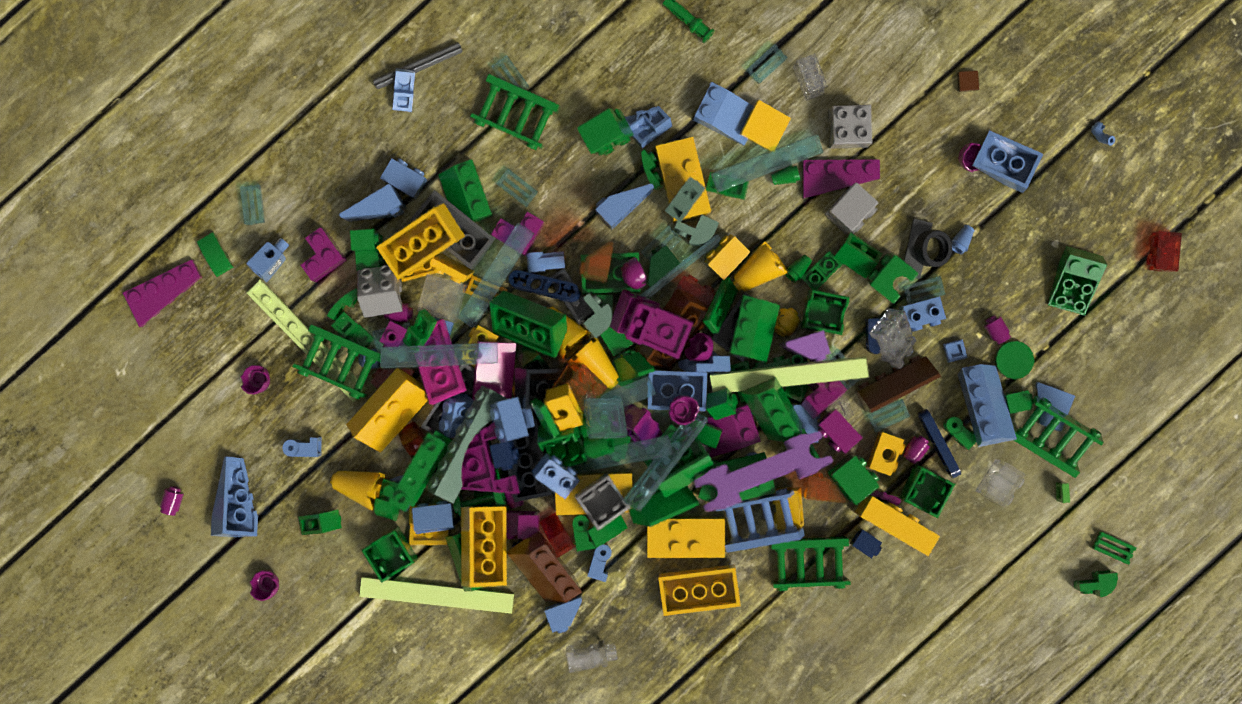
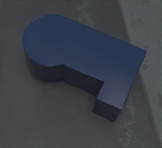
M865 319L866 349L871 354H880L884 351L881 349H884L882 327L888 326L887 319Z

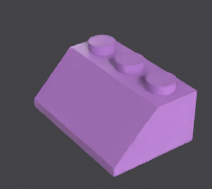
M824 331L814 332L779 343L781 348L794 355L799 354L803 358L809 359L810 362L827 359L826 355L831 353Z

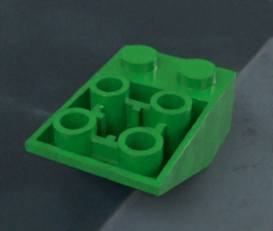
M1066 246L1058 264L1048 305L1085 315L1107 267L1104 257Z

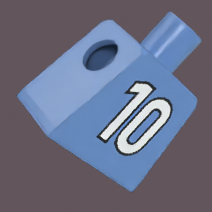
M282 238L274 246L267 242L246 264L267 283L286 260L283 252L288 248L289 244Z

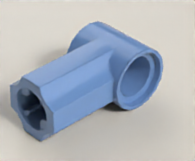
M533 252L526 254L528 273L565 268L564 252Z

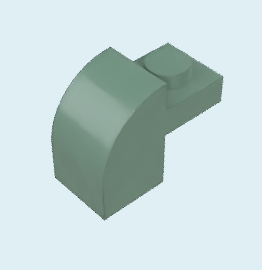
M689 177L665 212L681 222L706 188L692 177Z
M701 215L696 228L677 221L674 230L677 231V235L683 238L691 237L689 245L700 246L712 238L719 222Z
M589 293L583 299L595 314L585 321L584 324L594 337L597 338L609 328L613 313L608 303L601 307L602 301L597 295L594 294L592 296Z

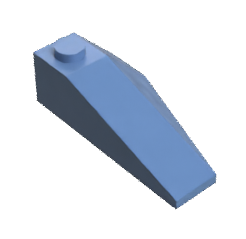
M224 457L212 512L211 536H257L258 515L257 511H254L253 495L249 491V479L243 458Z

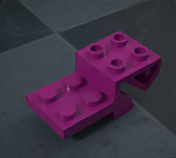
M624 289L609 327L617 333L624 334L625 338L639 345H647L679 359L694 322L660 308V304Z

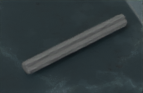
M456 42L398 69L415 70V73L463 51L459 42ZM395 70L373 79L375 87L381 89L394 83Z

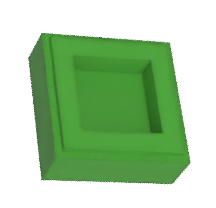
M1056 482V499L1058 502L1070 503L1069 483Z

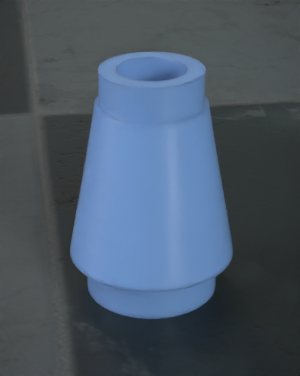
M964 225L951 240L952 251L957 254H964V252L968 251L975 231L974 228Z

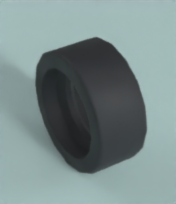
M939 230L924 231L915 240L914 255L917 261L924 266H942L951 257L952 242L945 232ZM932 237H935L939 243V253L934 260H931L927 254V244Z

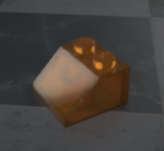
M608 242L586 257V262L582 261L580 274H583V279L607 284L614 242Z
M569 362L552 387L555 388L569 384L582 412L596 404L607 389V386L584 363Z
M821 471L803 478L802 496L805 499L837 503L846 502L843 495Z

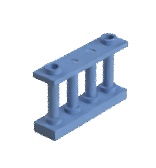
M787 488L776 490V494L742 500V502L729 508L716 510H725L731 538L725 545L726 552L800 540L804 536L803 528L797 529L794 526L787 499L794 495V490L787 491ZM780 500L786 524L785 531L778 532L775 529L769 501ZM761 503L768 529L766 535L757 533L751 505ZM743 507L750 534L748 538L742 539L739 536L733 508Z

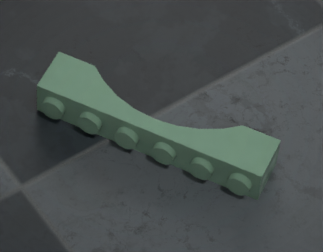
M481 386L475 394L471 407L467 409L462 424L458 426L453 441L449 443L444 458L440 460L435 475L430 479L428 491L454 503L462 488V463L469 443L476 433L492 420L490 405L508 400L507 398Z

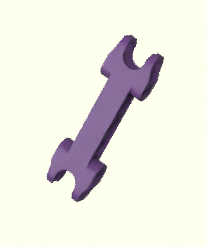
M821 432L801 434L784 442L787 451L730 473L728 465H722L694 480L695 487L712 485L718 492L715 500L704 505L705 512L734 506L742 502L739 495L740 492L796 471L798 478L802 479L817 473L823 467L833 462L831 456L817 459L809 453V446L822 439Z

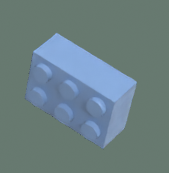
M655 371L648 373L647 409L668 410L674 398L685 395L692 397L698 402L700 411H706L707 372Z

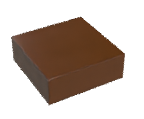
M978 71L957 73L959 92L979 90Z

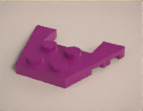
M493 422L475 435L467 447L462 463L461 489L518 494L520 492L516 476L500 480L496 478L488 444L489 440L497 439L495 434L496 426L495 422Z

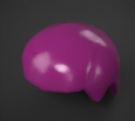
M969 143L964 145L959 151V164L964 170L972 173L979 171V169L972 165L982 147L981 144Z
M634 257L625 262L621 269L624 282L633 289H640L646 285V283L642 284L646 280V276L637 258Z
M696 333L689 339L690 347L684 350L686 358L690 361H706L712 355L713 340L706 333Z
M251 365L240 376L242 379L241 389L247 394L255 395L262 393L270 384L269 371L262 365Z
M685 395L674 398L668 409L671 420L679 425H687L695 421L700 411L698 402L692 397Z
M261 570L255 573L250 581V594L259 601H265L274 597L279 590L278 576L271 570Z

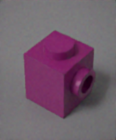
M390 321L379 342L384 344L383 348L391 352L394 349L400 351L407 328Z

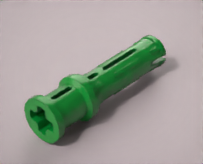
M664 0L662 5L685 23L691 33H695L700 37L702 43L705 44L714 34L715 30L702 22L703 19L693 16L676 0Z

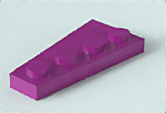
M880 160L802 161L803 199L852 186L854 183L860 185L880 179Z
M190 260L123 292V295L138 326L143 327L151 318L158 315L163 308L170 305L176 297L201 279L202 276L195 261Z

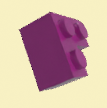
M527 212L518 228L500 219L491 236L526 256L545 223Z
M320 227L305 238L316 253L301 264V267L311 281H319L347 261L326 229Z
M840 381L807 384L813 390V393L805 398L801 405L815 419L841 398L847 389Z
M620 400L607 416L614 429L628 434L636 446L648 451L652 449L663 434L658 427L659 424L651 418V413L643 407L641 409L636 407L631 402L626 403Z
M833 408L817 423L819 427L818 432H821L824 438L827 437L829 439L828 445L835 452L846 454L862 439V436L837 409Z
M506 510V539H516V536H518V539L523 541L537 531H540V511Z

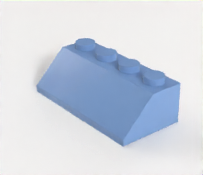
M979 364L962 368L958 373L978 447L1016 440V434L996 366Z

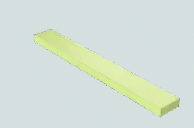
M259 280L246 293L307 354L313 342L314 334L308 332L309 328L262 280ZM322 341L313 359V362L320 369L330 350ZM336 355L327 374L333 380H337L343 367V363ZM349 370L344 384L354 388L358 378ZM363 385L361 392L364 393L368 388ZM340 388L351 399L352 402H355L357 400L356 398L349 396V391Z
M865 356L710 374L713 392L728 388L730 392H737L749 389L774 377L777 378L781 387L867 378L869 373Z
M371 577L361 578L359 597L511 614L514 601V593L479 589L464 592L461 587L389 579L381 583L378 578Z

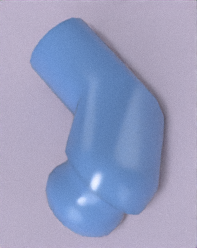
M1099 121L1091 127V132L1097 141L1113 145L1115 137L1105 134L1102 131L1105 125Z

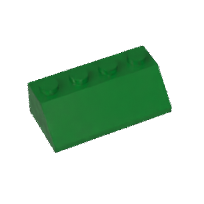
M504 290L490 301L493 333L553 358L557 356L567 332L565 314Z

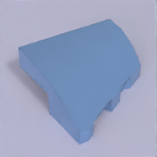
M659 106L650 108L647 111H636V115L625 117L634 133L632 137L641 148L672 127L670 117Z
M711 356L702 362H694L689 359L678 362V367L686 372L731 371L730 356Z
M1036 382L1035 388H1037L1038 397L1048 399L1052 406L1068 415L1075 396ZM1044 411L1039 417L1038 422L1040 425L1047 427L1054 416ZM1061 421L1054 430L1061 432L1064 422Z

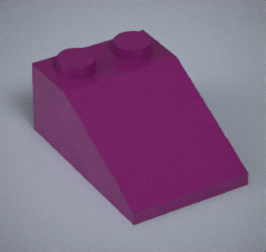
M747 404L737 407L736 414L718 420H715L712 416L704 419L706 420L705 423L723 429L716 449L702 443L710 458L761 442Z

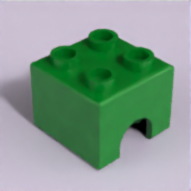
M607 108L577 127L590 153L598 154L599 156L603 154L606 156L612 153L615 146H623L631 141L630 137L634 135L620 109L613 110L612 108Z
M892 252L890 255L886 253L880 260L882 265L878 270L874 268L868 275L871 287L890 302L895 303L901 296L893 288L895 279L906 277L913 281L917 277L918 272Z
M809 290L801 328L817 332L824 331V333L837 336L843 335V320L850 297Z
M539 425L537 443L541 451H544L545 448L549 456L555 455L562 461L561 464L565 467L588 461V456L583 451L584 437L579 432V426L560 431L558 425H556L559 435L553 438L552 435L544 431L542 425Z
M848 454L827 470V474L846 498L857 505L879 488L877 483L879 478L873 471L865 468L867 463L861 456Z
M915 464L898 498L938 519L956 484Z
M399 526L361 550L381 583L418 560L417 555Z

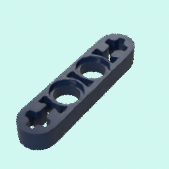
M520 270L510 273L508 279L512 287L517 290L567 302H575L581 295L580 289L574 283ZM520 276L523 281H526V284L522 281H518L516 284L514 279H518ZM534 280H540L538 288H531V283ZM557 284L558 290L550 293L548 290L550 285ZM563 288L565 291L569 292L573 289L575 291V294H571V296H569L567 292L563 291Z
M927 409L918 412V418L948 475L952 479L961 475V471L930 412Z

